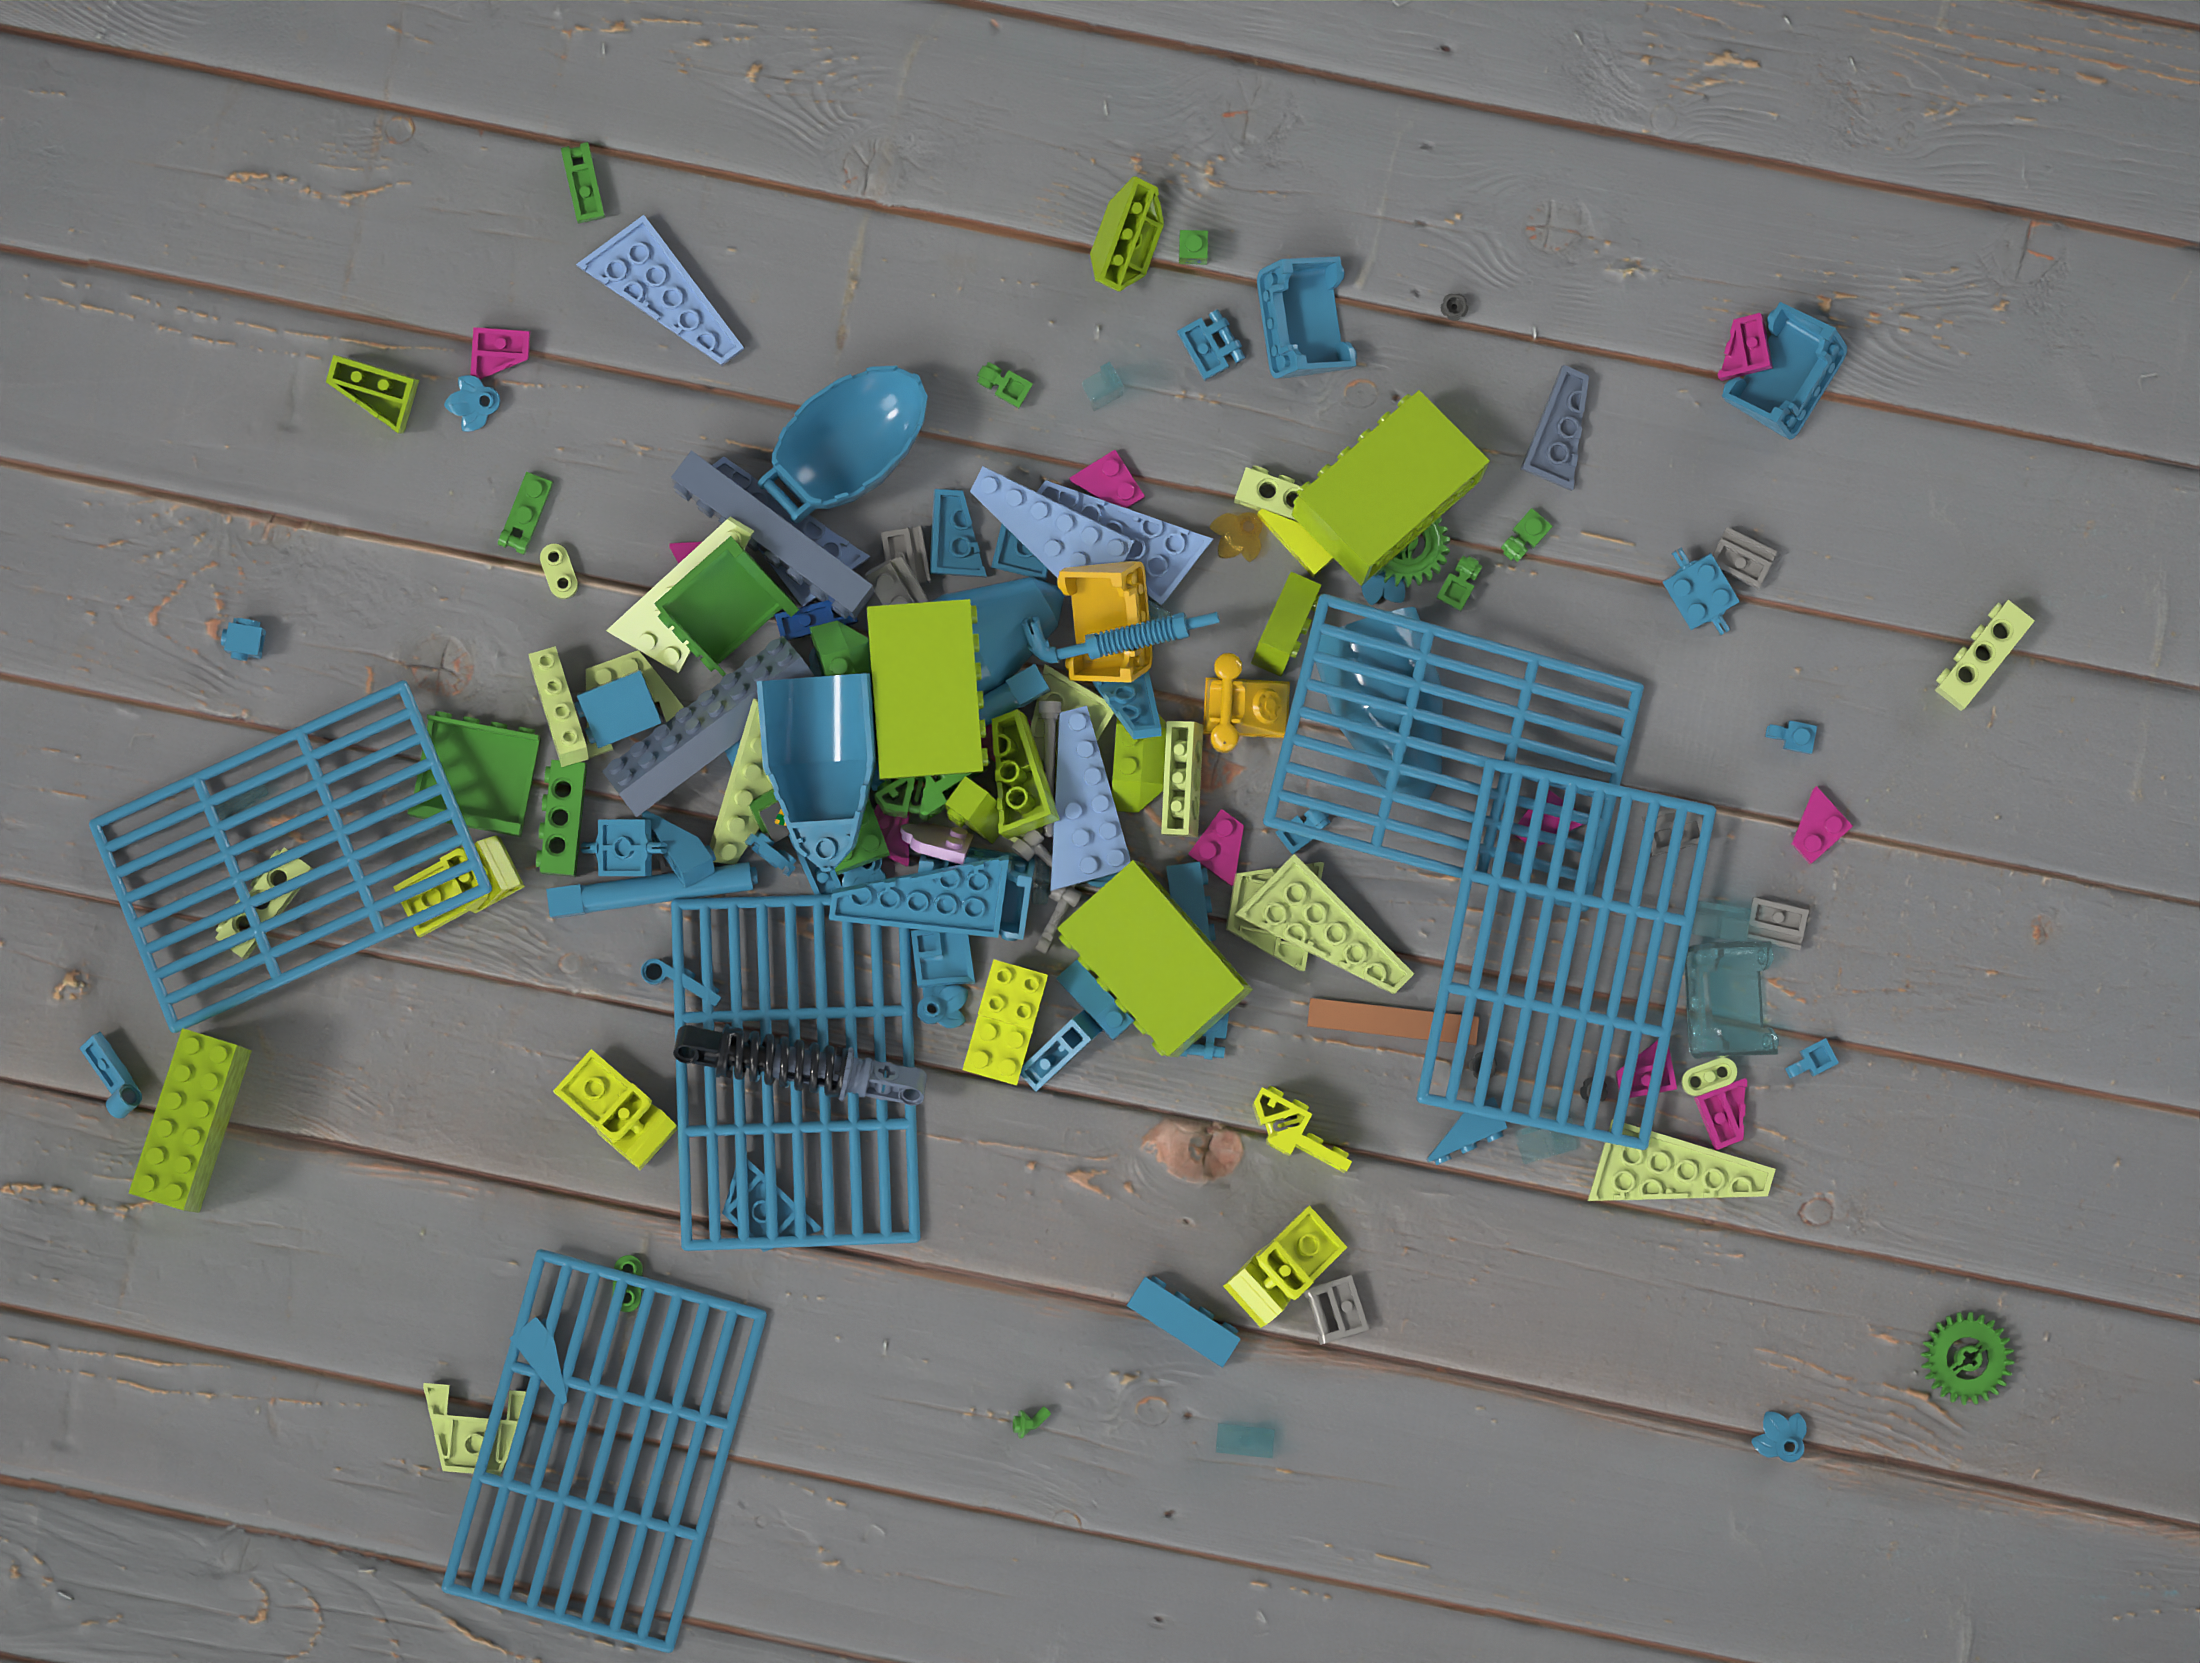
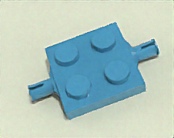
M1682 547L1677 549L1682 560L1676 550L1671 554L1680 568L1675 574L1662 582L1689 628L1693 630L1703 623L1712 621L1719 635L1724 634L1719 623L1728 632L1730 628L1722 615L1727 609L1740 601L1712 553L1699 560L1689 561Z
M651 819L598 820L596 842H583L581 844V847H590V849H581L583 854L596 853L598 876H652V854H665L667 852V849H658V847H667L666 842H652Z

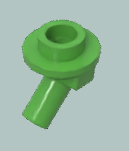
M1043 1406L1030 1418L1023 1410H1019L1018 1416H1013V1432L1018 1433L1019 1439H1022L1030 1430L1038 1428L1051 1415L1050 1411Z

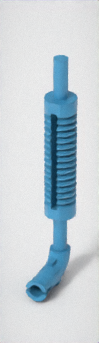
M1183 612L1174 614L1172 618L1167 616V619L1162 617V620L1160 618H1157L1156 621L1152 619L1151 622L1148 620L1146 624L1141 622V625L1136 623V626L1134 624H1131V627L1127 625L1124 628L1122 626L1120 630L1115 628V631L1110 629V632L1105 630V633L1101 631L1099 634L1085 635V643L1059 649L1050 646L1048 639L1045 640L1039 623L1040 620L1037 616H1032L1033 623L1030 622L1029 617L1021 622L1028 640V650L1032 651L1034 656L1041 661L1059 663L1062 659L1087 653L1090 659L1093 660L1103 657V654L1108 656V654L1113 655L1114 652L1115 654H1118L1119 651L1123 653L1124 650L1127 652L1129 648L1134 650V647L1139 649V647L1144 648L1145 645L1147 647L1150 644L1153 646L1155 642L1160 644V641L1162 643H1165V641L1170 642L1171 639L1175 641L1176 637L1177 639L1190 637L1191 629L1220 623L1218 612L1188 619Z

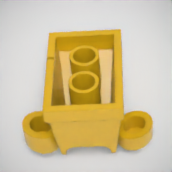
M1223 653L1218 656L1214 664V672L1218 678H1205L1203 735H1211L1210 740L1213 748L1222 753L1234 750L1238 744L1239 736L1283 739L1289 715L1290 682L1237 679L1242 671L1240 658L1232 653Z

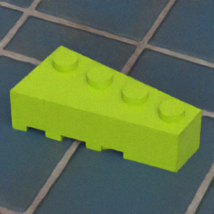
M1017 709L993 718L992 734L993 750L996 759L995 781L997 782L999 834L1006 839H1010L1059 821L1058 812L1027 716Z

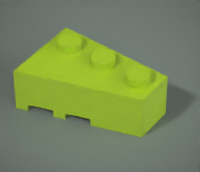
M333 355L326 383L354 403L360 405L398 434H404L419 380L340 355Z
M1290 572L1250 664L1282 677L1289 658H1296L1302 643L1297 641L1300 634L1306 635L1312 619H1309L1308 616L1311 610L1316 611L1321 584Z
M965 776L945 803L948 819L960 828L965 824L993 845L1000 835L997 801L987 791Z

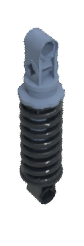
M725 1024L722 1032L697 1028L692 1025L682 1026L677 1032L673 1051L674 1057L682 1063L715 1068V1077L718 1078L720 1076L731 1078L732 1070L730 1069L731 1066H734V1077L737 1080L743 1079L746 1070L749 1069V1079L751 1082L756 1083L763 1071L766 1085H772L777 1078L781 1088H787L790 1081H793L795 1090L802 1091L805 1084H809V1091L812 1094L818 1093L820 1087H824L826 1096L839 1098L840 1101L844 1100L848 1092L858 1093L859 1097L863 1098L868 1096L879 1100L900 1102L910 1106L919 1105L924 1100L927 1074L922 1069L894 1065L889 1062L873 1061L872 1058L867 1057L864 1060L854 1057L852 1047H838L836 1053L838 1055H835L832 1045H826L823 1052H820L817 1042H812L809 1048L805 1049L803 1040L797 1039L794 1045L790 1046L789 1038L783 1036L775 1048L774 1035L769 1033L765 1035L762 1045H759L760 1036L757 1031H752L747 1042H744V1030L732 1027L730 1024ZM886 1070L888 1071L887 1078L884 1077ZM886 1085L884 1092H882V1086Z

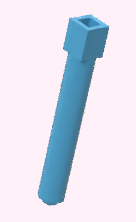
M1036 664L1007 679L1006 683L983 695L984 708L979 709V720L985 719V727L992 723L993 718L1014 711L1019 707H1024L1051 691ZM878 761L871 785L873 791L878 790L877 787L880 784L889 780H879Z
M750 862L714 867L715 873L687 888L684 887L675 872L587 885L578 884L546 889L549 914L552 919L585 915L591 912L670 902L674 899H692L753 890V884H758L756 867H751Z

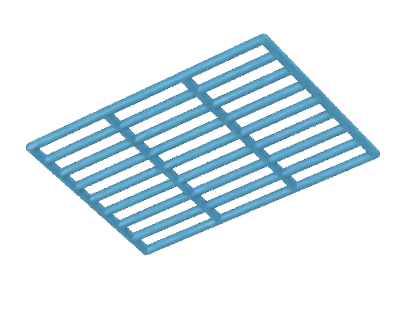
M1322 594L1318 599L1263 824L1267 827L1461 879L1462 867L1382 846L1385 830L1387 829L1465 851L1468 848L1469 840L1389 818L1392 802L1470 823H1473L1475 812L1396 791L1399 774L1478 795L1481 784L1402 763L1406 746L1483 768L1485 761L1490 758L1410 736L1413 719L1506 744L1504 761L1515 763L1517 751L1520 748L1611 773L1609 783L1620 785L1644 686L1637 681L1335 596ZM1328 607L1423 633L1420 648L1418 650L1325 624ZM1321 634L1415 660L1413 676L1402 675L1317 651ZM1434 636L1527 662L1524 679L1430 653ZM1314 662L1407 687L1409 691L1406 703L1404 705L1311 679ZM1427 664L1519 689L1521 692L1518 704L1514 706L1424 681ZM1538 667L1549 668L1630 691L1631 696L1628 708L1536 683ZM1307 690L1401 715L1399 731L1395 732L1305 707L1304 702ZM1420 691L1514 717L1510 734L1416 708ZM1533 693L1623 718L1625 720L1621 735L1528 710L1531 695ZM1300 718L1395 743L1392 759H1386L1296 734ZM1529 721L1618 746L1614 763L1523 738L1521 735L1524 723ZM1293 745L1387 770L1388 775L1385 787L1290 762ZM1498 771L1500 776L1497 788H1491L1489 799H1493L1490 816L1486 815L1484 827L1487 828L1483 844L1480 843L1478 851L1480 856L1476 871L1485 873L1488 871L1490 859L1495 857L1496 847H1494L1497 831H1500L1501 815L1504 803H1506L1511 779L1510 773ZM1286 773L1382 798L1378 815L1284 790L1283 785ZM1524 776L1522 777L1523 779L1539 782L1538 779H1533ZM1550 782L1549 786L1566 790V785ZM1577 789L1578 794L1593 798L1594 791ZM1605 794L1585 891L1587 895L1593 896L1617 796ZM1519 795L1517 806L1533 810L1535 799ZM1279 801L1373 825L1375 827L1371 843L1278 818L1276 813ZM1546 802L1544 814L1560 818L1562 807ZM1573 810L1571 821L1587 825L1589 814ZM1513 823L1511 834L1527 838L1529 827ZM1540 830L1538 841L1555 845L1557 834ZM1567 838L1565 849L1582 853L1584 842ZM1507 850L1505 862L1521 866L1524 855ZM1535 858L1533 869L1549 873L1551 862ZM1562 865L1560 877L1576 881L1578 869ZM1500 888V890H1504V891H1508V892H1511V893H1515V894H1516V891H1514V890L1505 889V888ZM1527 893V897L1541 901L1544 899L1543 896ZM1555 899L1554 904L1567 908L1571 907V902ZM1582 905L1581 911L1586 912L1590 907Z
M401 680L111 810L89 822V827L169 1030L172 1033H178L182 1028L187 1029L484 896L492 890L486 871L409 684L405 680ZM395 695H401L406 707L405 709L313 750L308 738L309 734ZM411 719L416 734L323 775L318 762L319 759ZM295 740L298 741L303 753L302 755L210 796L205 783L206 780ZM421 744L426 759L342 797L333 799L328 785ZM303 766H308L313 780L220 821L215 808L216 805ZM427 770H432L437 784L346 825L343 824L338 810ZM190 787H195L200 801L107 842L102 829L103 826ZM318 790L323 803L322 806L230 846L225 831ZM438 795H442L447 807L446 810L354 851L349 835ZM205 812L210 826L117 867L112 852L196 814ZM328 815L333 827L332 831L240 871L236 856ZM449 820L453 821L457 835L364 876L359 863L360 860ZM211 837H215L220 849L219 852L127 892L122 877ZM333 842H339L344 854L343 856L259 894L250 896L246 881ZM458 846H463L468 858L467 861L382 899L374 900L369 886ZM225 862L230 877L141 917H137L132 905L133 902ZM349 867L354 881L268 920L260 921L255 907L342 868ZM473 870L478 886L385 927L379 912ZM235 887L240 899L239 903L147 943L142 928ZM359 891L364 907L271 948L266 932ZM245 912L250 928L157 968L153 953ZM367 917L370 918L375 932L281 973L276 958ZM253 938L256 939L261 953L172 993H167L162 979ZM264 963L266 964L270 979L179 1020L177 1019L173 1004Z
M1488 758L1484 765L1416 1097L1417 1101L1421 1104L1640 1150L1647 1149L1716 808L1708 804ZM1496 770L1510 773L1511 779L1491 874L1475 871ZM1524 776L1538 779L1539 782L1519 880L1503 877L1502 875L1522 777ZM1552 782L1566 785V791L1547 884L1545 886L1531 883L1530 878L1549 785ZM1580 788L1594 791L1573 892L1557 887L1577 789ZM1607 794L1621 797L1602 896L1597 897L1587 895L1585 891L1604 797ZM1635 800L1649 803L1630 899L1629 903L1612 899L1632 801ZM1660 806L1676 809L1657 907L1653 909L1640 906L1659 809ZM1687 812L1704 815L1684 915L1667 912ZM1472 882H1477L1489 886L1469 984L1465 985L1452 982L1471 885ZM1505 888L1516 891L1497 988L1496 991L1479 987L1499 889ZM1528 893L1543 896L1544 899L1524 996L1521 997L1507 994ZM1557 899L1571 902L1552 1000L1549 1003L1535 1000L1554 902ZM1582 905L1599 908L1578 1009L1563 1006L1562 1003ZM1610 911L1626 914L1607 1012L1606 1014L1590 1011L1609 914ZM1637 917L1654 920L1634 1020L1617 1017ZM1669 923L1681 926L1662 1024L1658 1026L1645 1023L1664 925ZM1449 993L1466 996L1446 1096L1443 1097L1429 1094ZM1477 999L1493 1002L1472 1103L1457 1100V1094ZM1509 1005L1521 1008L1500 1109L1486 1106L1484 1103L1504 1006ZM1532 1011H1537L1549 1015L1529 1113L1524 1114L1512 1111L1531 1014ZM1565 1017L1575 1019L1576 1023L1556 1120L1539 1116L1559 1018ZM1587 1022L1603 1025L1604 1027L1584 1125L1581 1126L1567 1123ZM1617 1028L1631 1031L1612 1129L1609 1132L1595 1129L1614 1030ZM1642 1034L1659 1037L1639 1137L1624 1135L1622 1132Z
M831 894L674 899L671 902L672 956L673 967L675 968V981L673 980L675 1042L678 1029L685 1026L686 1023H703V1029L715 1031L714 1022H731L732 1027L743 1029V1021H760V1041L762 1045L765 1035L768 1033L772 1034L771 1020H788L790 1046H793L795 1041L800 1039V1020L817 1019V1043L819 1044L820 1052H823L826 1045H829L828 1019L845 1018L846 1048L852 1047L854 1057L858 1059L856 1018L873 1017L875 1061L886 1062L885 1017L902 1016L903 1066L915 1067L910 928L899 927L901 1005L884 1006L882 926L870 924L873 1006H856L853 922L842 921L845 1007H828L824 906H830ZM813 906L816 1008H799L796 907ZM768 907H785L788 1009H771ZM739 908H756L759 1010H742ZM711 909H728L730 1011H714V1006L710 1004L709 990L713 992ZM682 910H700L702 985L706 987V1001L702 999L703 1011L686 1012L685 987H683L682 973H684ZM676 1059L681 1247L684 1251L917 1243L920 1241L916 1105L910 1106L905 1104V1118L888 1119V1101L876 1098L877 1119L860 1120L859 1094L848 1092V1120L831 1121V1097L825 1095L824 1087H820V1121L803 1122L802 1091H796L794 1082L790 1081L792 1122L774 1123L773 1084L770 1086L765 1084L764 1072L762 1071L763 1123L746 1124L745 1076L741 1080L735 1079L733 1066L735 1124H717L715 1068L704 1066L706 1125H689L687 1063L679 1062ZM886 1085L882 1086V1092H884ZM877 1130L881 1233H863L860 1131ZM888 1130H906L909 1232H892ZM849 1131L852 1234H835L832 1132ZM820 1132L824 1235H807L803 1133ZM792 1133L795 1236H778L775 1134ZM763 1134L767 1237H750L746 1135ZM735 1135L738 1238H721L718 1136ZM689 1137H707L710 1239H692Z
M539 1249L534 1257L513 1335L518 1332L517 1339L522 1327L529 1321L545 1262L562 1267L545 1324L547 1333L544 1350L550 1334L554 1337L572 1270L589 1274L561 1372L566 1397L569 1387L586 1393L559 1489L557 1492L541 1487L564 1407L556 1396L554 1397L530 1484L513 1480L542 1379L531 1365L517 1361L520 1351L511 1341L441 1589L447 1594L661 1652L671 1653L675 1648L767 1313L755 1307ZM600 1277L617 1282L588 1381L573 1377L572 1375ZM628 1285L644 1289L617 1388L602 1385L600 1382ZM655 1292L672 1296L645 1394L642 1396L628 1392L653 1298ZM683 1300L699 1304L673 1400L672 1403L657 1400L655 1397ZM712 1307L727 1313L699 1411L683 1407L709 1310ZM738 1315L754 1319L726 1419L712 1415L710 1412ZM515 1372L529 1376L530 1380L503 1476L487 1473L486 1469ZM599 1395L613 1399L587 1495L583 1499L569 1495L595 1399ZM628 1403L641 1408L612 1507L597 1503V1498L623 1405ZM654 1410L668 1414L642 1511L641 1514L624 1510L651 1411ZM679 1418L694 1421L696 1424L667 1522L652 1518L677 1424ZM708 1425L723 1429L698 1523L696 1529L679 1525ZM482 1483L498 1487L499 1490L470 1588L455 1584L454 1582ZM513 1491L527 1496L499 1595L484 1592L482 1589L509 1493ZM539 1498L553 1502L554 1506L528 1599L525 1603L510 1599ZM565 1506L582 1510L555 1609L551 1610L538 1606ZM594 1513L609 1517L610 1519L582 1618L565 1614ZM623 1521L637 1525L610 1625L593 1621L620 1522ZM649 1528L664 1532L665 1535L636 1633L621 1629V1625ZM676 1536L693 1541L665 1640L650 1637L648 1634Z

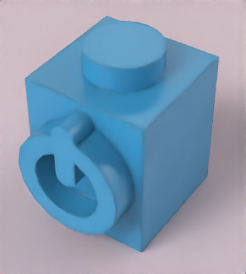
M234 618L233 623L229 622L228 629H223L221 645L224 646V651L231 654V659L247 661L248 657L261 659L266 631L260 627L261 622Z

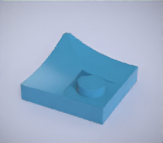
M929 930L911 931L918 988L976 983L969 935Z

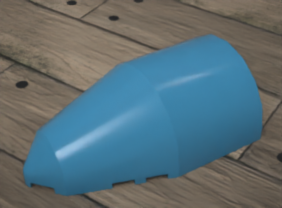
M1027 577L943 594L930 602L970 599L971 605H976L977 624H972L973 634L979 635L980 651L974 652L975 663H981L982 674L981 681L976 682L977 691H983V695L1006 683V680L1013 677L1033 655V652L1028 650V640L1021 622L1029 617L1030 622L1033 623L1032 616H1037L1040 620L1039 623L1045 640L1048 639L1059 625L1065 595L1057 585Z
M1415 607L1388 611L1420 620L1417 608ZM1364 618L1340 627L1418 650L1423 633L1371 618ZM1321 635L1317 650L1410 677L1413 676L1416 661L1326 635ZM1315 662L1321 682L1404 705L1406 703L1409 691L1407 687ZM1427 664L1423 680L1442 685L1436 666ZM1420 691L1416 708L1443 715V698ZM1326 695L1331 713L1334 715L1395 732L1399 731L1401 715ZM1413 719L1410 736L1442 744L1441 726ZM1339 728L1354 750L1392 759L1395 743ZM1406 746L1402 763L1442 774V756ZM1367 765L1379 784L1385 787L1388 771ZM1399 774L1396 791L1430 799L1438 784Z
M872 673L757 681L764 771L769 776L775 791L773 792L776 801H779L785 816L783 818L797 852L803 857H807L822 872L833 871L856 847L878 761Z

